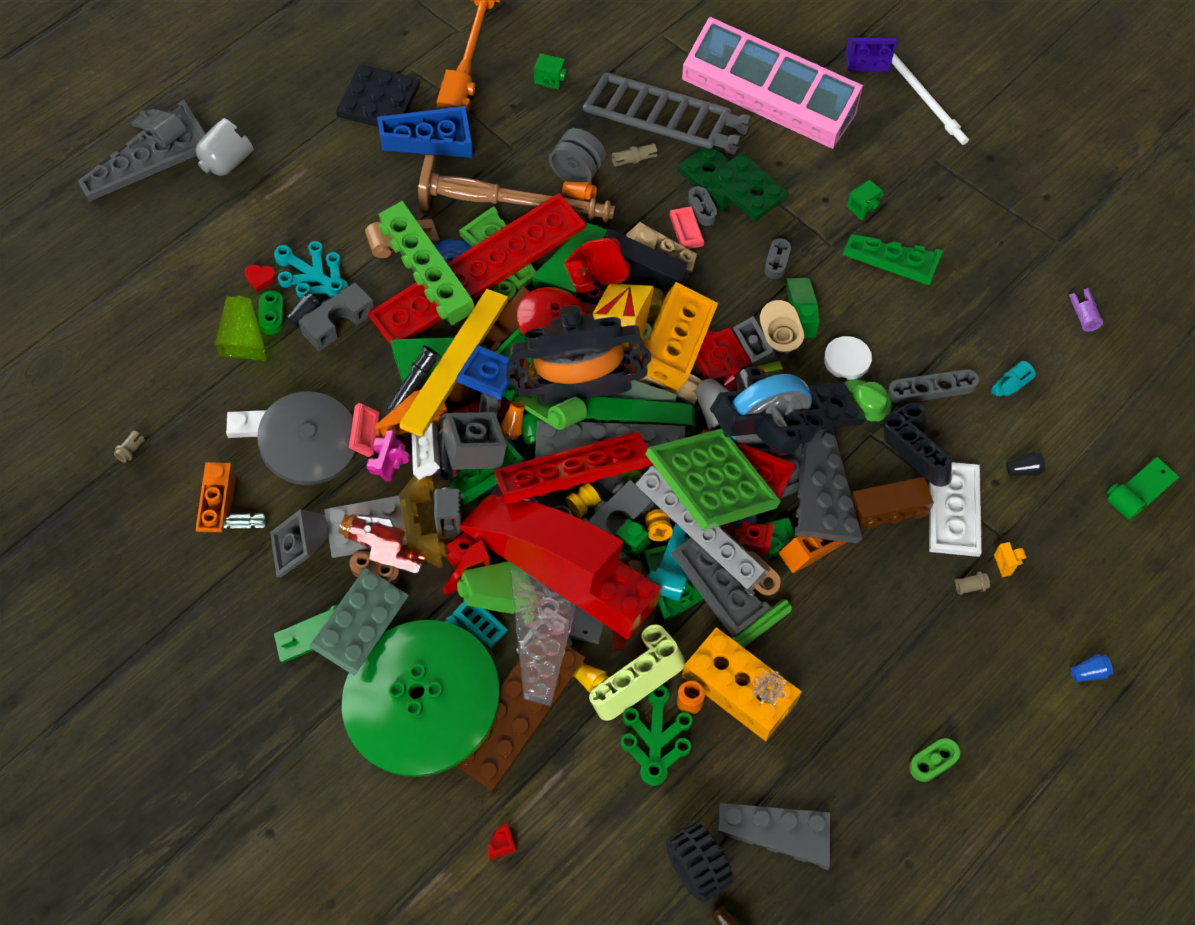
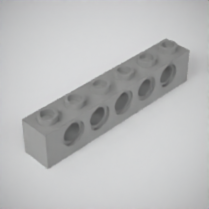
M651 466L635 484L747 590L753 591L770 572L721 526L703 531L654 466Z

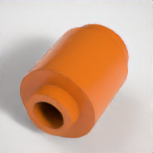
M686 681L680 686L677 706L681 712L693 715L701 710L705 698L703 686L696 681Z

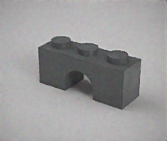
M353 283L349 287L343 288L339 294L330 300L324 301L320 307L311 313L305 314L299 320L301 333L320 352L338 339L335 325L333 324L334 321L340 318H347L357 326L369 317L367 313L374 309L373 300L356 283Z
M631 480L626 484L621 482L612 491L614 496L608 502L605 500L601 501L594 509L596 514L589 520L587 518L583 520L603 529L611 535L613 534L606 525L607 520L611 516L622 514L635 522L651 506L652 501Z

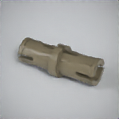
M652 143L641 147L632 146L628 150L613 152L611 155L614 157L612 158L613 165L617 167L627 163L637 164L640 160L655 158L657 153L654 152H657V148Z

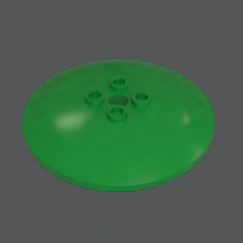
M419 620L396 626L383 633L356 675L354 676L351 673L347 675L342 694V716L348 736L357 750L369 762L392 774L421 777L434 775L455 767L477 750L493 727L500 703V681L497 668L483 644L474 635L457 625L437 620ZM416 687H423L424 694L418 699L411 698V693Z

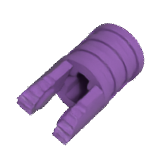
M1083 289L1087 301L1080 304L1075 293L1070 294V300L1081 322L1082 329L1089 332L1100 328L1103 325V319L1098 312L1090 289Z

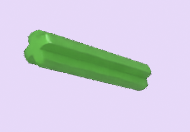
M782 599L731 639L744 648L789 614L792 609L791 604L786 599Z

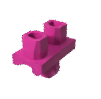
M386 431L385 437L375 438L373 448L379 454V457L370 458L366 466L371 474L380 475L385 482H392L395 470L399 469L400 464L408 463L410 455L405 451L406 446L395 438L394 431Z

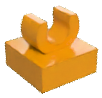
M1010 542L1000 544L994 554L1002 577L1011 576L1017 566L1023 564L1022 559H1026L1023 548L1012 550Z

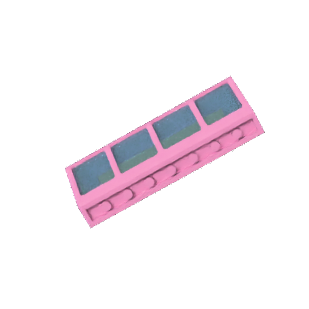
M712 17L708 18L684 62L682 80L832 149L855 117L863 85Z

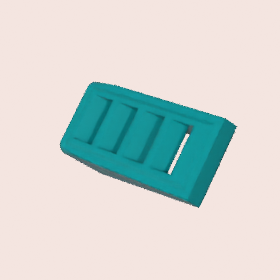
M465 601L452 614L463 629L474 635L489 649L508 631L488 610L467 606ZM471 609L473 611L472 614L466 618L464 614ZM479 615L481 619L474 625L471 621ZM487 621L489 625L482 632L479 628ZM493 628H496L498 631L489 639L486 635Z

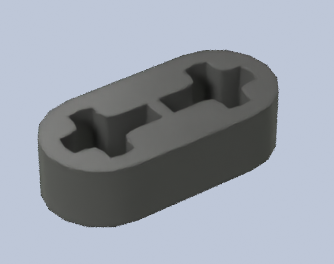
M700 186L691 188L688 195V204L692 206L697 222L704 226L712 225L716 221L717 209L708 191Z
M775 239L771 243L764 271L768 278L780 279L785 274L791 251V245L785 239ZM779 248L783 249L781 255L777 254ZM774 263L779 264L777 270L772 269Z

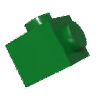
M540 53L534 68V84L559 89L561 82H565L568 69L565 68V59Z

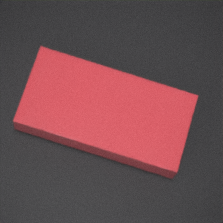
M692 206L670 210V218L679 244L687 249L704 246V240Z
M362 403L355 405L349 442L350 449L367 457L374 455L375 425L378 423L380 412Z

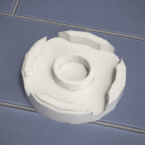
M842 336L835 338L828 344L825 350L824 364L827 370L838 378H847L846 380L861 378L867 373L872 362V355L868 346L860 339Z

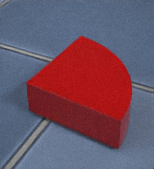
M508 823L500 826L490 840L488 846L490 860L516 852Z

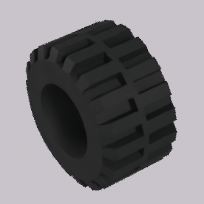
M694 822L666 840V850L673 868L686 889L698 901L704 903L733 884L732 870L724 852L712 834L701 824Z

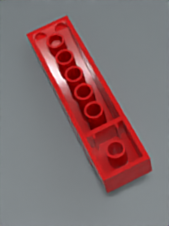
M490 494L459 525V529L478 541L482 540L485 546L626 639L632 636L657 606L662 588L619 560L624 541L580 518L531 501L522 500L518 503L505 504L502 496Z

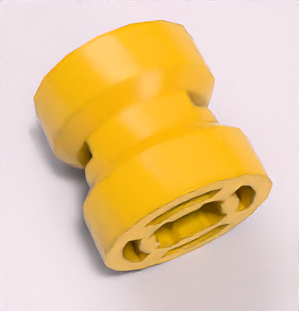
M585 483L579 488L577 494L571 493L568 495L566 502L574 514L582 518L587 514L588 508H595L601 502V499L596 490L589 483Z

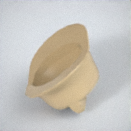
M782 300L771 301L763 307L760 314V323L770 347L778 352H785V354H789L790 351L797 349L803 342L804 332L795 308Z

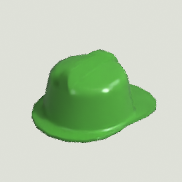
M858 379L843 382L867 418L866 420L881 421L890 414L892 409L891 400L882 385Z

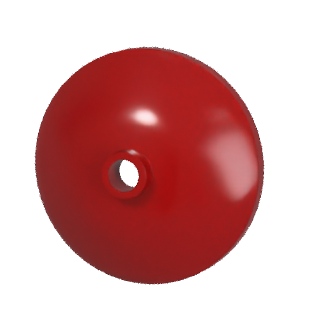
M543 287L535 289L523 297L517 309L516 319L518 327L524 335L531 329L549 327L552 319L560 318L559 311L563 307L578 305L581 307L582 314L587 313L582 303L573 294L559 288Z

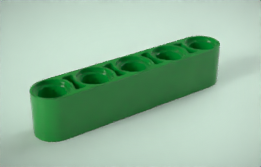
M607 397L581 399L586 406L587 415L580 422L685 426V435L693 434L696 431L695 407L691 404Z

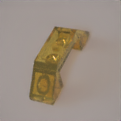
M414 475L399 493L408 548L438 568L443 567L441 557H446L444 542L438 543L437 533L422 536L420 523H414V516H418L416 503L431 501L429 491H434L432 476H425L418 480Z

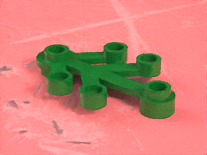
M664 685L659 686L648 694V701L653 706L651 732L640 721L639 713L634 708H627L623 712L622 718L624 724L631 726L650 748V755L648 757L637 746V739L633 734L628 733L621 738V748L629 752L641 766V778L650 786L662 784L667 778V768L680 757L687 756L691 750L690 741L686 738H680L676 741L674 749L660 759L661 748L682 731L690 729L693 721L689 713L682 712L677 716L676 722L662 733L663 707L667 705L670 696L668 688ZM662 691L664 696L656 697L654 692ZM633 714L636 718L630 721L626 718V715ZM686 718L689 724L682 725L679 720ZM630 739L634 742V744L632 746H626L624 744V741ZM685 744L688 749L681 751L678 749V745ZM653 767L657 768L659 770V773L657 775L650 774L649 769Z

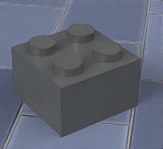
M495 412L446 413L442 437L452 470L502 467L507 445Z

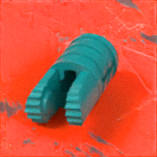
M1026 361L1019 362L993 385L991 394L996 397L1002 395L1010 396L1014 392L1019 391L1035 378L1034 368Z

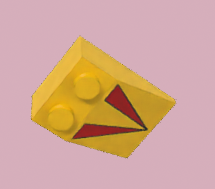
M609 284L593 312L594 319L618 317L621 320L622 327L630 325L639 326L644 335L654 287ZM629 342L623 343L624 351H629ZM638 343V352H640V344H639V343Z

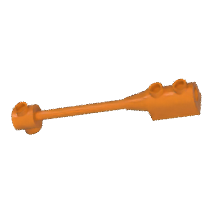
M471 0L475 2L478 9L465 54L456 71L446 69L437 99V110L465 106L466 112L470 111L471 99H468V95L474 96L475 83L472 82L471 60L487 9H491L495 2L500 3L501 0Z

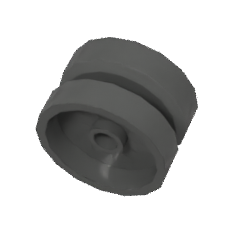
M577 128L567 130L549 155V163L552 170L567 182H590L606 159V151L601 142L591 133Z

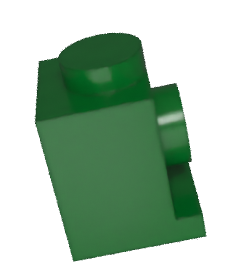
M868 180L850 192L847 207L860 220H863L868 211H873L879 206V200L883 197V191L871 180Z
M630 519L616 532L615 537L624 541L621 551L634 561L651 543L648 540L649 533H647L645 527Z

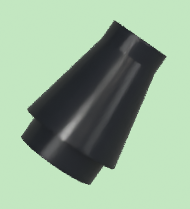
M308 293L300 298L286 317L294 326H298L299 320L305 314L311 313L320 307L321 304L311 293Z
M1032 452L1013 461L1006 462V468L1009 476H1039L1040 473L1045 472V462L1041 453L1036 454Z

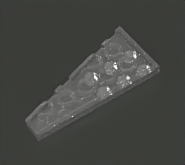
M509 562L523 697L526 700L551 706L576 605Z

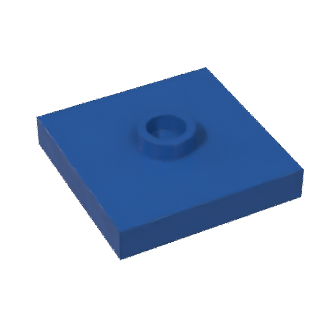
M477 345L458 373L456 382L501 400L511 385L506 378L509 358Z

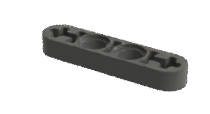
M960 370L898 379L890 383L887 395L891 402L903 404L970 394L976 390L979 376L972 370ZM946 381L950 384L951 388L943 389L939 386L938 382ZM918 384L925 385L928 391L925 393L919 392L915 386ZM895 389H898L899 392H903V394L899 395V393L895 391Z

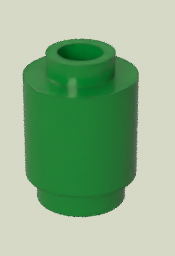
M528 412L523 416L522 435L524 443L528 448L535 450L537 420L541 419Z

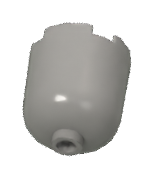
M225 118L218 121L196 145V155L200 161L198 163L200 168L206 173L211 172L218 176L227 175L232 172L254 150L245 135L241 138L234 131L237 127Z

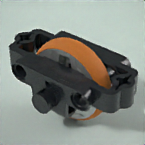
M569 305L560 309V318L552 319L549 327L531 329L524 334L525 342L515 343L511 346L506 370L507 381L515 386L516 393L525 397L537 395L540 404L564 402L573 397L586 399L627 392L632 388V380L642 379L647 375V365L650 363L652 356L651 344L647 338L643 337L639 326L630 325L622 327L621 320L618 317L594 319L593 313L582 314L580 306ZM629 342V360L632 364L621 363L624 356L623 343ZM638 343L642 351V360L640 359V353H638ZM526 358H533L535 369L540 375L539 377L528 379L529 362Z

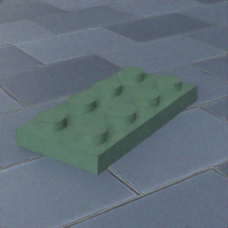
M364 568L314 638L310 648L355 676L409 595L367 568Z

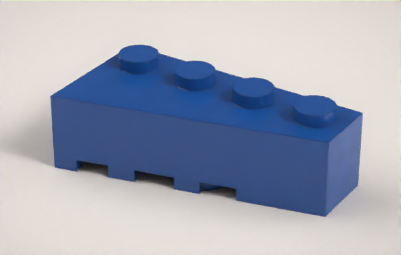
M465 106L377 117L381 147L384 151L472 158V142Z

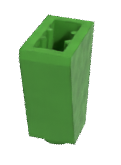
M509 561L465 570L457 583L458 593L464 598L467 606L521 616H532L538 605V600L527 573Z

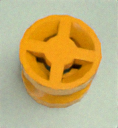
M662 509L653 510L645 516L647 533H649L648 537L651 540L664 541L670 538L673 533L670 517Z

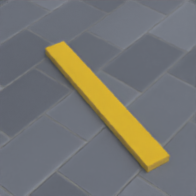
M489 289L485 290L400 422L401 429L423 437L456 385L458 373L476 346L482 344L506 306L508 296Z

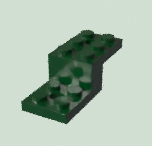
M703 147L677 166V171L692 185L703 187L708 191L713 203L721 211L735 203L755 222L789 197L788 191L743 152L729 160L715 147L711 149ZM704 168H711V169H713L714 171H713V172H709V171L705 172L703 169H704ZM753 191H758V192H760L762 195H761V196H759V195H755V196H754L751 192H753Z

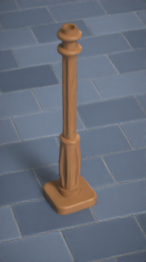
M427 154L425 155L418 187L419 210L428 211L432 195L437 196L438 194L466 201L490 202L493 204L500 201L537 207L553 197L500 188L498 184L475 179L440 176L439 173H435V156ZM564 198L577 214L588 215L589 220H593L594 216L602 217L605 223L608 219H613L615 206L611 205L609 200L605 204L596 203L595 198H592L590 202Z

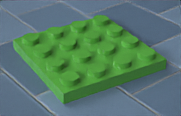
M722 429L652 446L645 453L703 531L775 509L781 502L730 437L724 436Z

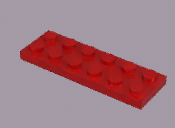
M638 431L494 469V473L504 502L508 504L518 503L523 499L535 496H544L547 493L561 489L566 490L583 483H593L598 479L610 476L615 477L628 471L641 470L653 464L645 455L648 447Z

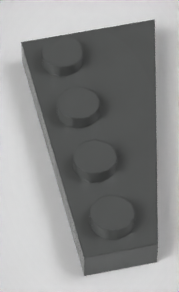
M692 537L671 552L676 562L732 637L771 608L765 601L762 603L755 597L754 591L747 590L727 570L719 565Z
M720 803L719 834L751 845L756 844L767 848L769 851L780 852L792 856L796 860L807 861L819 865L820 868L829 870L830 812Z

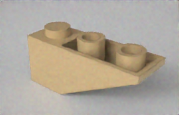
M641 222L626 234L627 237L687 263V273L692 272L697 255L693 251Z

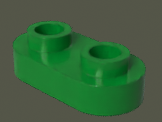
M267 291L259 299L258 321L261 330L265 334H276L282 330L284 325V301L282 295L277 291Z

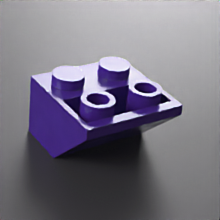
M848 37L845 51L847 71H889L897 38Z

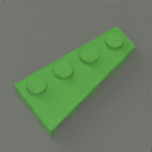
M493 206L460 229V236L474 247L504 228L506 224L500 219L498 211ZM529 264L507 278V280L513 282L520 291L523 286L526 287L533 282V276L536 271Z

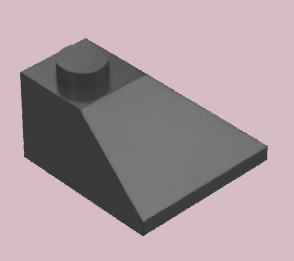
M300 509L270 532L276 577H283L312 556L328 538V528L324 514Z

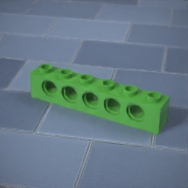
M401 201L379 213L381 223L378 226L385 237L389 236L391 238L390 244L396 253L400 251L402 262L407 269L411 268L413 270V277L419 286L423 284L426 289L424 290L426 297L431 303H436V310L442 320L446 318L452 326L469 316L474 309L472 298L404 202Z

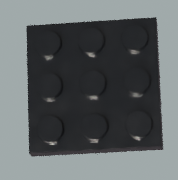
M359 64L336 109V115L340 118L379 127L377 117L407 113L420 86V81L418 78Z

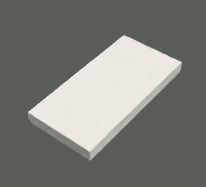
M952 462V481L950 484L938 487L929 482V491L934 501L929 513V552L980 557V465Z

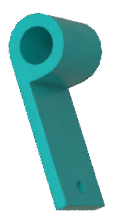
M675 524L660 567L657 568L656 572L651 571L648 579L662 588L661 596L680 602L688 576L671 555V552L689 540L691 536L679 525Z

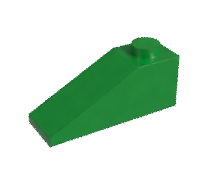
M787 278L788 303L795 308L798 314L804 338H816L820 321L818 304L810 278Z

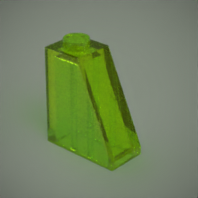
M227 296L215 341L220 357L267 360L266 350L250 298Z

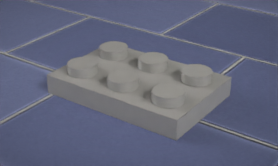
M399 496L324 509L332 558L352 555L359 551L368 552L408 544ZM359 514L391 518L394 525L393 532L388 538L357 536L356 532L360 529V522L356 517Z

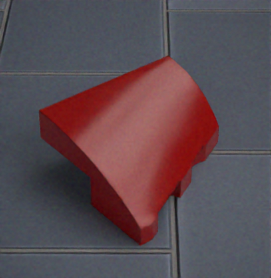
M482 540L473 544L465 553L455 572L443 588L445 596L458 591L457 583L463 571L490 565L489 556Z

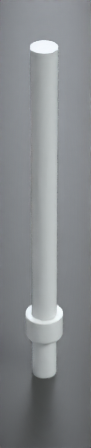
M894 54L892 64L944 123L947 132L950 135H954L962 145H965L969 139L961 131V126L958 122L949 117L905 64Z

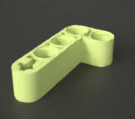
M654 624L645 628L642 633V639L648 651L591 691L589 695L590 702L602 720L607 721L616 718L627 708H630L684 668L685 659L677 643L662 626Z

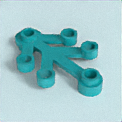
M314 241L308 246L309 253L312 256L313 267L294 256L292 249L288 246L281 245L277 247L274 256L278 265H292L304 273L291 275V273L285 271L278 275L279 284L282 287L287 288L298 284L296 286V293L299 298L303 295L306 296L308 293H311L313 296L327 294L330 298H333L343 288L348 287L347 282L340 278L339 266L341 260L338 253L331 252L326 256L331 278L323 274L321 257L323 247L320 242ZM319 282L322 285L309 287L307 283Z

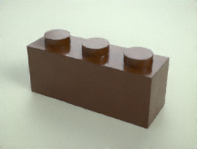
M924 477L853 491L851 496L860 528L867 527L868 529L876 528L880 524L888 522L891 524L900 523L904 519L913 517L921 519L930 513L934 504Z

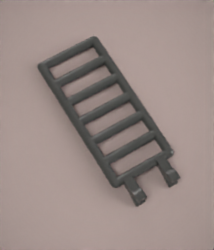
M608 72L602 75L583 105V111L707 149L713 148L714 145L725 148L728 153L736 155L738 151V146L733 144H738L740 136H726L720 133L726 125L746 135L749 126L742 123L748 124L751 116L744 114L740 116L733 115L731 110L724 106ZM608 82L619 85L605 109L594 106ZM628 88L639 91L626 115L614 112ZM648 93L659 96L646 121L634 118ZM668 99L680 103L667 127L655 124ZM688 105L700 109L687 133L675 130ZM709 111L720 114L708 139L695 136Z

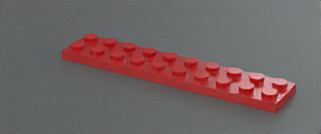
M558 193L447 264L472 300L482 295L486 289L490 290L585 230L586 223L561 194ZM417 282L367 313L370 320L390 346L391 340L413 339L442 320L436 310V303H431L424 292L426 289L423 284L419 286Z

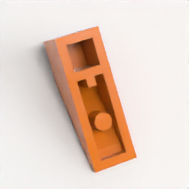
M798 536L778 553L791 572L795 573L846 542Z

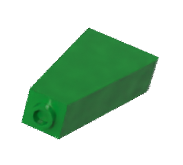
M586 223L585 230L570 238L534 274L533 290L543 287H554L563 289L580 298L582 293H577L564 262L578 247L583 246L587 241L606 238L607 230L598 225Z
M454 338L391 340L392 354L402 383L411 372L410 365L412 362L417 361L424 345L432 348L443 357ZM480 345L481 347L488 349L487 345ZM436 361V363L430 370V374H432V372L438 365L439 361ZM428 378L423 379L418 388L423 387Z

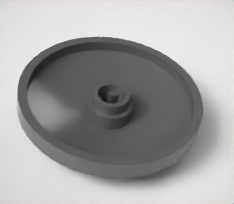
M307 391L282 397L267 409L260 421L257 437L261 458L275 475L288 482L299 485H316L328 482L345 471L356 451L349 448L353 417L343 404L322 393Z

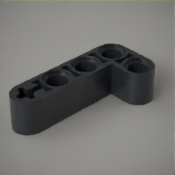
M909 403L885 416L883 419L885 442L934 486L944 487L950 484L952 481L951 457L923 433L926 429L925 407L920 403Z

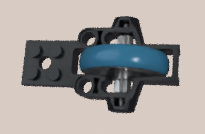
M756 366L747 367L739 372L736 376L738 391L720 392L710 407V411L717 419L725 437H731L735 442L747 446L765 443L779 455H788L797 450L801 443L811 442L820 429L863 425L867 419L845 383L807 386L801 378L792 373L765 374Z

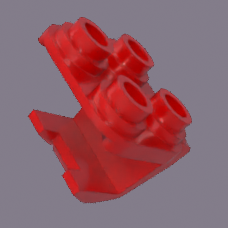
M602 238L587 241L583 246L578 247L564 262L577 293L595 290L593 285L595 282L601 285L621 283L629 277L630 264L624 260L620 251L621 244L617 239Z

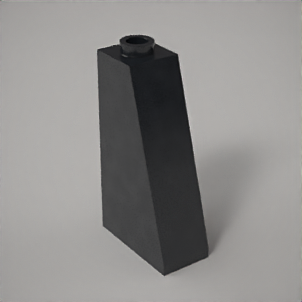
M608 230L606 238H615L620 242V251L623 258L630 264L629 277L625 281L643 286H653L654 289L666 292L670 291L675 282L685 287L688 286L690 274L687 273V263L618 232Z

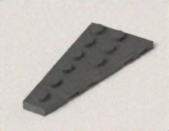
M184 99L178 103V108L173 112L168 111V113L183 117L187 123V133L168 146L162 147L156 141L151 131L144 129L126 143L127 147L119 153L117 151L113 153L107 163L96 166L78 180L89 202L197 156L196 145L203 138L205 132Z
M820 429L814 439L809 443H804V447L801 449L803 464L800 466L798 497L800 498V507L796 513V517L799 520L798 526L795 528V535L858 543L863 538L834 429Z

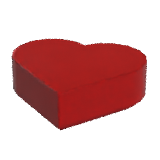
M250 265L245 269V277L256 292L261 291L276 280L275 271L270 266Z

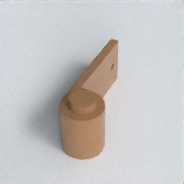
M432 219L416 220L432 243L439 242ZM374 222L365 229L372 254L375 257L387 258L394 251L390 244L391 238L389 236L385 237L378 226L381 222Z

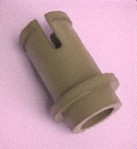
M131 431L120 446L117 445L115 447L114 455L118 460L125 463L133 458L132 454L145 441L141 435L134 442V439L140 433Z
M977 572L975 576L955 579V586L959 595L977 590L985 592L987 588H990V581L986 573Z

